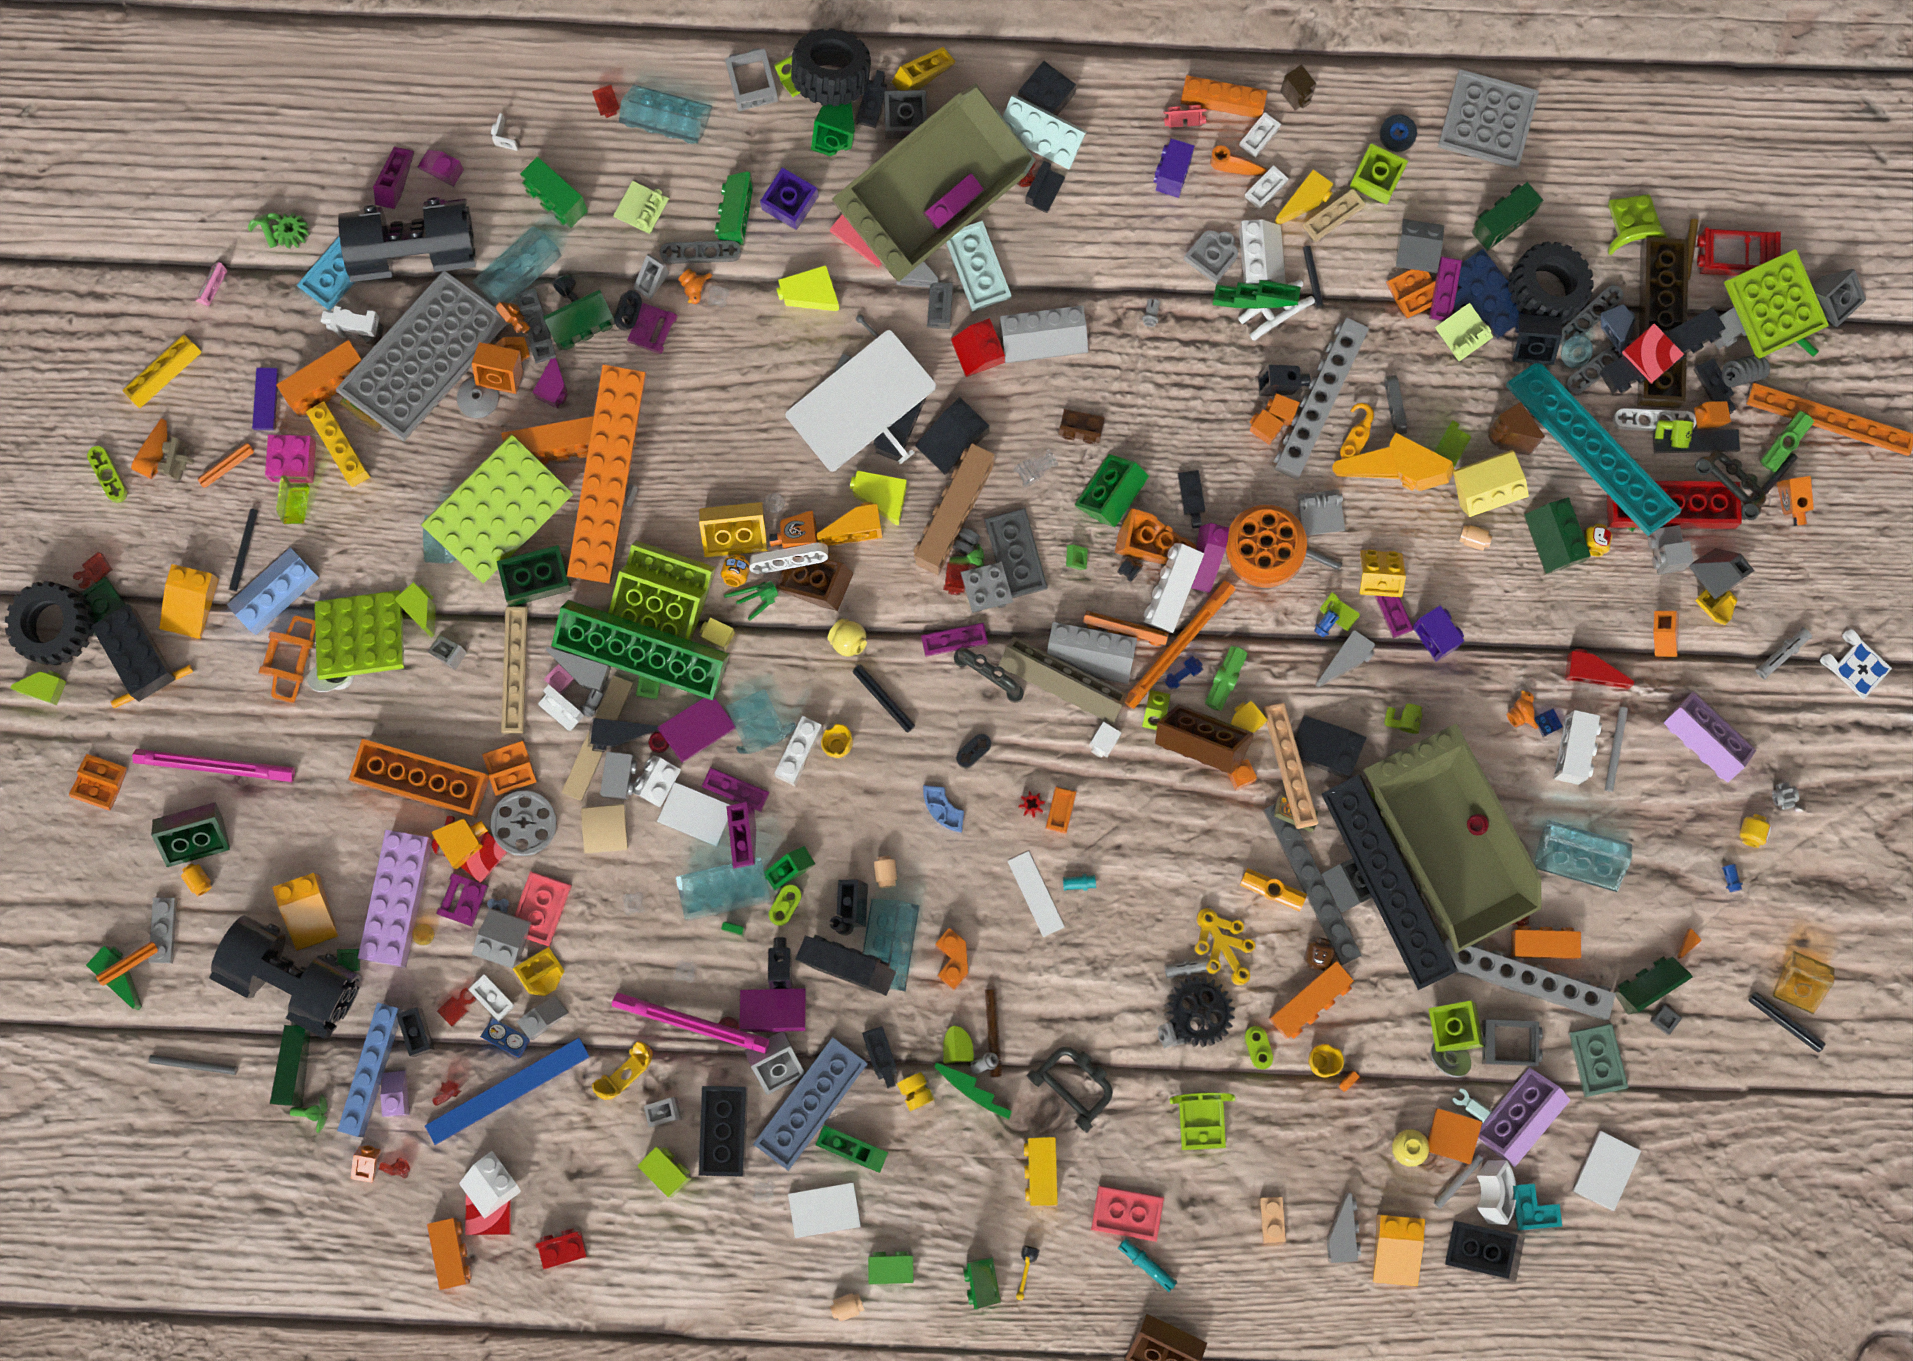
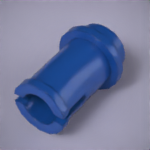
M1329 609L1319 624H1315L1314 631L1321 637L1329 635V630L1340 618L1339 615Z
M1736 864L1722 867L1727 883L1726 889L1729 890V893L1742 890L1743 883H1740Z

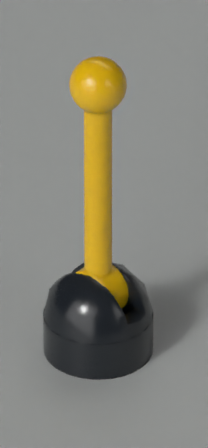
M1022 1246L1021 1257L1026 1263L1020 1289L1016 1293L1018 1300H1023L1025 1297L1023 1291L1029 1265L1037 1260L1040 1252L1038 1248Z

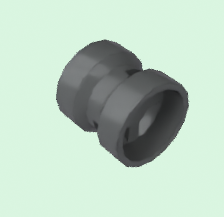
M962 528L959 532V539L954 542L952 547L956 551L967 555L974 551L973 547L978 543L980 536L970 529Z

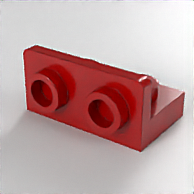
M574 1228L561 1231L562 1236L553 1238V1234L540 1238V1242L536 1243L535 1246L539 1250L543 1270L587 1257L581 1231L575 1232Z

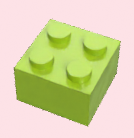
M1371 143L1351 182L1350 188L1387 205L1407 166L1408 160Z
M655 1147L637 1166L668 1198H672L690 1181L691 1177L688 1174L691 1171L682 1162L677 1164L673 1160L675 1155L667 1147Z

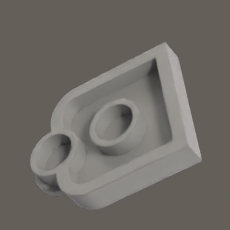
M1206 231L1187 252L1183 260L1217 284L1237 259L1238 250L1234 246L1235 239L1227 231L1220 233Z

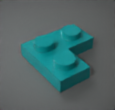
M1535 1184L1513 1186V1200H1516L1514 1213L1516 1229L1518 1231L1562 1227L1560 1204L1538 1206Z

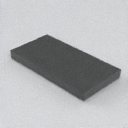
M1023 508L985 518L984 521L996 563L1002 562L1012 599L1047 590L1048 587L1026 509Z

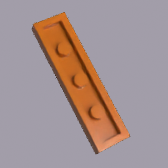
M1086 610L1083 623H1086L1089 628L1099 629L1100 627L1108 629L1107 632L1126 634L1128 637L1137 638V641L1145 639L1149 641V644L1155 646L1166 645L1169 632Z

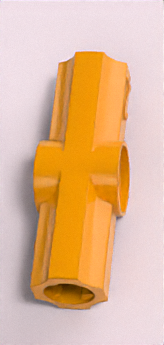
M1249 868L1246 869L1240 882V886L1263 895L1268 900H1274L1299 912L1307 897L1306 893L1285 885L1278 879H1272ZM1270 884L1278 887L1279 892L1277 895H1271L1268 892Z

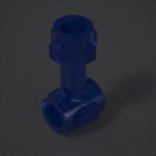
M1190 657L1183 663L1186 666L1175 675L1169 673L1166 676L1167 678L1164 679V682L1170 690L1180 687L1179 682L1188 675L1192 674L1195 677L1204 670L1202 668L1203 664L1198 658Z

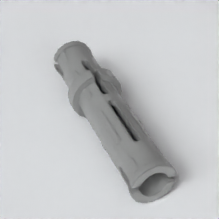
M1802 627L1791 639H1786L1784 645L1755 670L1756 673L1765 680L1792 654L1799 652V648L1812 638L1811 633Z

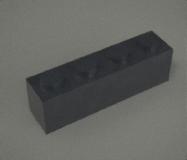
M926 398L887 428L904 450ZM882 432L875 438L873 445L876 446V453L899 462L898 460L901 459L902 455L888 437Z

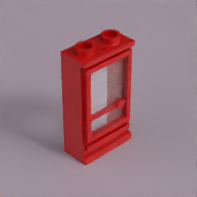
M1706 227L1697 238V246L1700 247L1697 267H1700V274L1737 276L1781 256V231L1761 232L1709 229Z

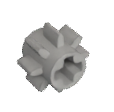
M1789 782L1776 785V790L1772 791L1773 802L1776 806L1781 805L1782 810L1795 807L1794 802L1799 801V793L1796 786H1790Z

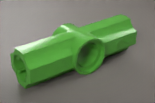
M1799 410L1782 433L1776 436L1775 442L1759 462L1770 471L1776 472L1791 451L1798 447L1799 441L1815 421L1809 415ZM1785 436H1788L1791 440L1788 447H1785L1783 444Z
M1235 646L1230 647L1223 665L1219 667L1213 680L1212 689L1205 700V705L1222 711L1230 691H1233L1240 676V669L1246 660L1248 653L1243 649Z

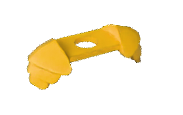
M637 1041L633 1048L629 1050L631 1057L610 1077L602 1075L600 1079H596L592 1083V1089L596 1096L603 1100H609L620 1095L623 1090L649 1067L653 1057L650 1046ZM626 1069H631V1076L623 1080L621 1077L622 1073Z

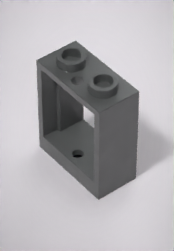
M1482 1020V1038L1484 1047H1482V1065L1539 1066V1062H1542L1543 1058L1542 1049H1539V1040H1542L1543 1029L1539 1027V1021ZM1495 1027L1529 1028V1060L1495 1059Z

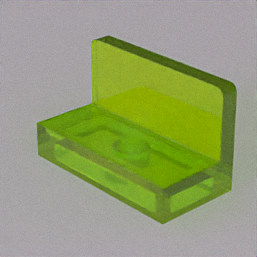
M1452 420L1434 452L1452 461L1455 467L1471 436L1457 429L1460 424Z
M286 475L281 476L276 512L283 524H304L310 487L308 483L291 484Z

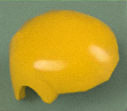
M839 723L834 724V727L826 729L821 739L822 750L829 757H844L853 747L851 731L846 725Z
M1321 1044L1315 1046L1309 1053L1308 1064L1314 1074L1326 1078L1334 1076L1342 1070L1344 1057L1339 1048H1333L1329 1044Z

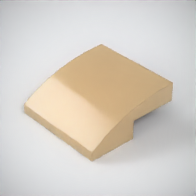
M624 804L581 808L584 854L628 850Z

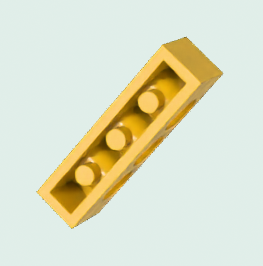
M323 401L306 411L348 484L353 488L369 479V473L328 405Z

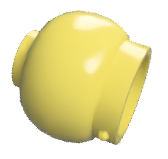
M842 618L831 628L828 634V641L836 652L842 656L858 655L867 645L866 631L859 623Z
M1405 1129L1399 1132L1392 1143V1153L1395 1159L1408 1167L1422 1164L1430 1151L1426 1136L1414 1129Z

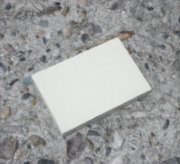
M674 782L657 822L717 847L728 823L726 806H729V804Z
M1599 1131L1572 1191L1611 1211H1615L1641 1150Z
M854 1183L788 1194L795 1238L861 1227Z

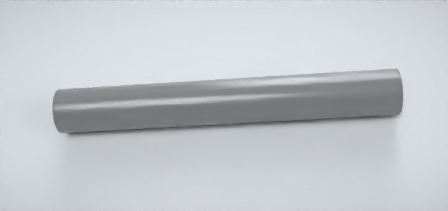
M1476 1154L1472 1159L1471 1165L1467 1164L1438 1197L1434 1205L1441 1209L1484 1159Z

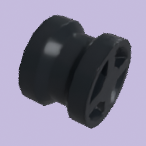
M1129 555L1117 573L1125 575L1127 580L1132 582L1141 571L1143 565L1136 563L1133 557Z

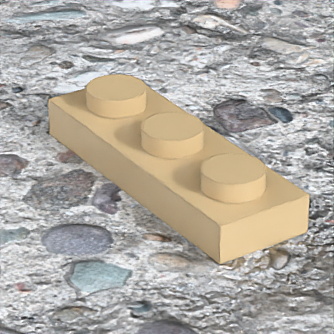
M1352 189L1305 222L1303 228L1314 242H1317L1365 208L1366 204L1355 190Z

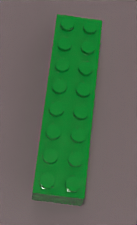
M567 600L560 608L551 644L553 647L713 700L719 693L729 653L571 600Z

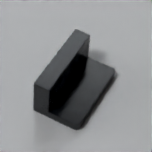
M1043 161L1026 194L1025 203L1048 213L1065 177L1052 171L1051 164Z

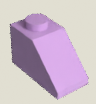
M406 1071L383 1073L380 1094L382 1117L410 1115Z

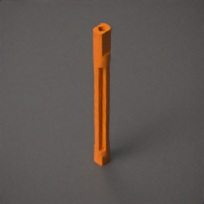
M1224 580L1172 644L1129 691L1124 702L1133 710L1181 652L1235 592L1236 589L1232 584Z

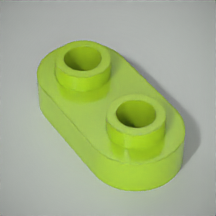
M787 885L780 891L769 910V919L774 925L784 926L790 921L802 899V894L798 887ZM789 893L795 894V898L793 900L787 899V895ZM780 911L783 912L784 917L777 919L776 914Z
M1259 1026L1250 1027L1245 1032L1244 1039L1251 1063L1257 1069H1267L1273 1063V1054L1267 1034ZM1254 1033L1260 1035L1259 1041L1253 1040L1252 1035ZM1260 1054H1264L1266 1056V1061L1264 1063L1259 1061Z

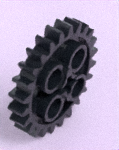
M1198 976L1193 977V980L1188 977L1185 979V983L1182 981L1177 983L1178 988L1173 987L1171 989L1173 994L1167 996V999L1171 1002L1166 1003L1164 1006L1170 1009V1011L1164 1015L1171 1017V1020L1168 1022L1174 1025V1032H1179L1177 1039L1185 1037L1184 1044L1192 1040L1193 1047H1196L1199 1042L1202 1048L1207 1045V1042L1212 1046L1215 1044V1040L1220 1042L1223 1040L1222 1036L1229 1034L1226 1029L1233 1027L1228 1022L1235 1019V1016L1230 1014L1235 1008L1229 1007V1003L1233 999H1226L1225 996L1229 993L1228 991H1220L1223 986L1222 984L1217 987L1214 986L1215 979L1207 983V976H1204L1201 981ZM1202 993L1208 995L1209 1003L1203 1001ZM1183 1000H1186L1189 1003V1010L1183 1007ZM1197 1009L1202 1010L1203 1013H1197ZM1210 1014L1216 1016L1217 1023H1213L1210 1020ZM1191 1020L1197 1023V1030H1194L1191 1027Z

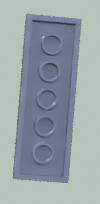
M832 1037L753 1145L789 1171L868 1063Z

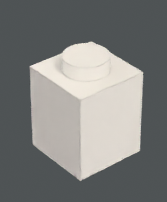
M1103 722L1090 742L1091 752L1102 758L1104 755L1108 758L1122 733Z

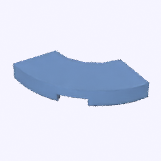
M923 785L925 804L932 817L943 827L962 833L964 810L957 809L949 803L945 794V787Z

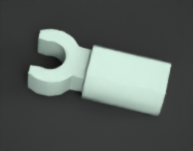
M1460 1088L1459 1092L1464 1095V1100L1459 1101L1453 1098V1103L1457 1106L1466 1107L1465 1110L1484 1123L1492 1111L1475 1098H1469L1467 1091Z

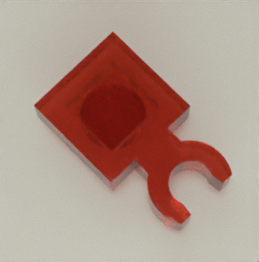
M97 552L82 564L85 570L76 572L73 575V579L80 580L83 578L78 587L85 589L90 585L91 580L97 582L113 569L104 555Z
M468 988L461 990L458 999L452 996L437 1010L451 1027H454L469 1012L465 1006L473 1004L477 1000L475 996L470 1000L465 998V994L469 991Z

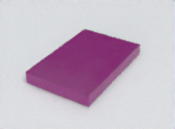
M702 698L658 727V730L682 763L736 729V726L716 698L713 700Z
M806 988L740 990L739 1030L744 1032L806 1031Z

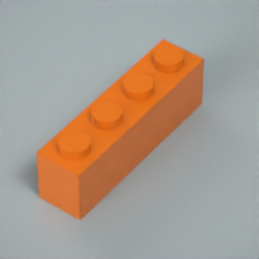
M1186 75L1180 104L1189 106L1201 105V108L1260 119L1264 111L1267 90Z
M1336 961L1270 1017L1269 1020L1285 1039H1288L1290 1036L1294 1039L1303 1032L1301 1027L1308 1022L1311 1025L1320 1017L1317 1014L1320 1010L1324 1008L1327 1011L1336 1003L1335 997L1339 994L1342 997L1352 989L1350 984L1354 980Z

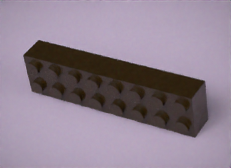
M1646 237L1641 244L1639 337L1653 324L1665 334L1687 321L1689 239ZM1685 354L1686 357L1676 364L1674 363L1652 384L1648 380L1638 383L1637 406L1680 408L1686 402L1687 354Z

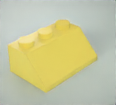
M1513 450L1453 470L1460 507L1469 517L1529 497L1526 478Z

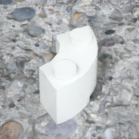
M1487 1160L1477 1174L1481 1186V1198L1477 1209L1488 1224L1508 1225L1516 1205V1200H1513V1186H1516L1515 1177L1507 1160Z

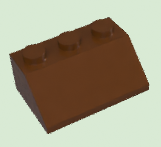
M1521 402L1500 414L1488 431L1489 440L1493 445H1497L1500 450H1513L1515 453L1524 455L1532 454L1545 438V435Z
M1146 1314L1137 1330L1125 1360L1202 1361L1207 1342Z

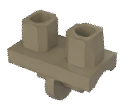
M172 437L171 441L164 442L162 450L168 456L166 461L158 463L157 470L175 480H181L186 465H192L194 459L188 457L190 452L188 450L189 444Z

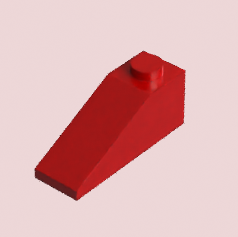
M1575 649L1567 656L1565 680L1625 689L1634 686L1632 679L1596 655L1587 653V650Z

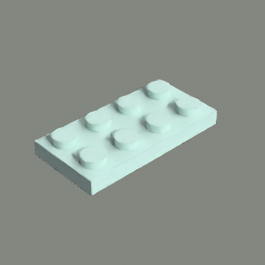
M1015 94L1011 96L1003 115L1004 120L1027 149L1067 169L1072 167L1086 135V130Z
M983 221L964 227L946 242L972 312L1011 298L1010 290Z

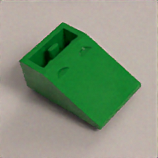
M993 1257L967 1261V1267H963L965 1282H970L971 1289H967L969 1305L974 1304V1309H979L1001 1303Z

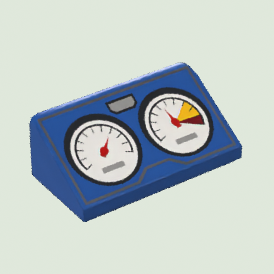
M492 1018L480 1036L518 1058H521L531 1040Z

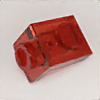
M612 85L593 90L592 93L600 116L605 115L608 118L617 115V110L620 107Z
M948 562L943 590L948 591V594L961 595V593H964L966 590L961 572L969 570V564Z

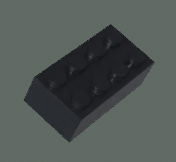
M129 604L91 626L128 693L138 702L176 680L137 610Z
M815 934L813 938L804 936L795 959L817 971L887 996L896 971L889 968L890 963L876 956L863 954V952L851 947L849 949L838 942H830Z
M702 1086L698 1176L745 1177L748 1087Z

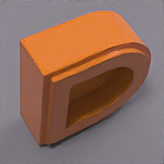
M1351 1071L1340 1082L1339 1088L1343 1092L1347 1091L1360 1076L1355 1071Z

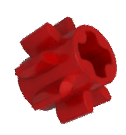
M1029 791L1028 797H1020L1024 804H1020L1018 808H1024V817L1027 814H1032L1034 819L1035 813H1043V810L1039 807L1044 805L1045 801L1039 800L1040 793L1034 796ZM1027 801H1036L1035 806L1037 808L1032 807L1028 809Z

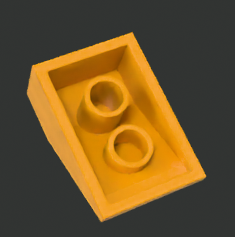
M873 502L861 503L860 506L855 507L818 532V543L833 546L881 539L882 532L878 505L873 504Z
M171 564L165 583L159 629L201 639L219 579L212 573Z
M311 873L272 887L278 908L296 951L339 937L320 875Z
M1377 1215L1373 1282L1418 1286L1424 1244L1425 1219Z

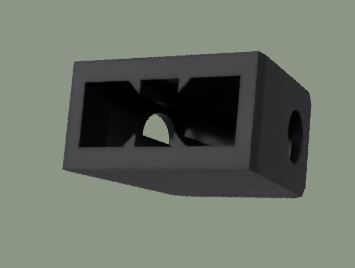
M1268 365L1258 376L1259 396H1275L1276 393L1279 395H1292L1301 386H1310V374H1301L1299 366Z
M785 937L774 938V948H768V983L770 989H792L791 949L787 947V938Z

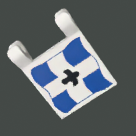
M1850 629L1842 634V638L1853 645L1845 656L1837 662L1831 654H1827L1820 659V662L1832 670L1859 697L1865 699L1892 668L1868 647L1854 630Z

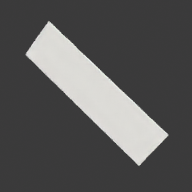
M1029 851L1008 860L1007 862L1042 936L1045 937L1064 928L1063 922Z

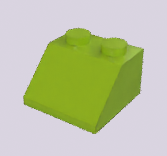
M413 582L394 600L432 638L435 635L436 605L431 601L434 597L422 584L418 587Z
M1471 1000L1428 1008L1436 1052L1484 1047L1475 1002Z

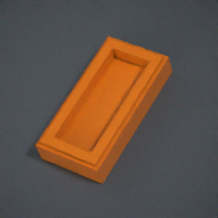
M1055 787L1045 829L1064 834L1067 833L1076 791Z

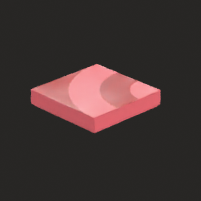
M1655 324L1622 352L1651 384L1684 355Z
M488 832L478 837L483 847L460 866L481 884L507 854Z
M466 1194L465 1235L511 1234V1200L484 1219Z

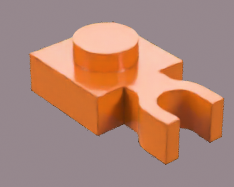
M499 302L496 310L507 323H511L517 333L522 330L526 334L530 327L523 321L524 316L520 313L519 307L514 303Z

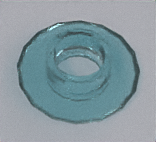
M1584 336L1569 338L1561 349V358L1565 365L1570 368L1584 366L1592 357V343ZM1581 347V354L1578 357H1573V351Z

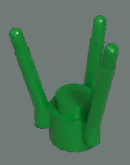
M769 581L727 593L724 597L728 598L757 590V592L736 601V604H741L758 596L761 601L766 600L763 605L748 617V620L751 621L766 607L775 603L774 598L779 595L773 582Z

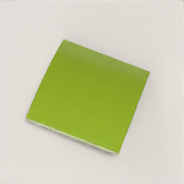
M636 540L631 545L626 565L619 571L608 613L691 641L704 608L716 567Z

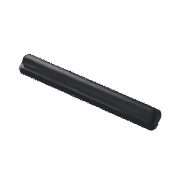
M862 665L856 666L853 669V674L905 732L909 733L915 727L913 721Z
M1758 992L1751 994L1748 999L1751 1004L1814 1051L1821 1052L1826 1045L1824 1041Z

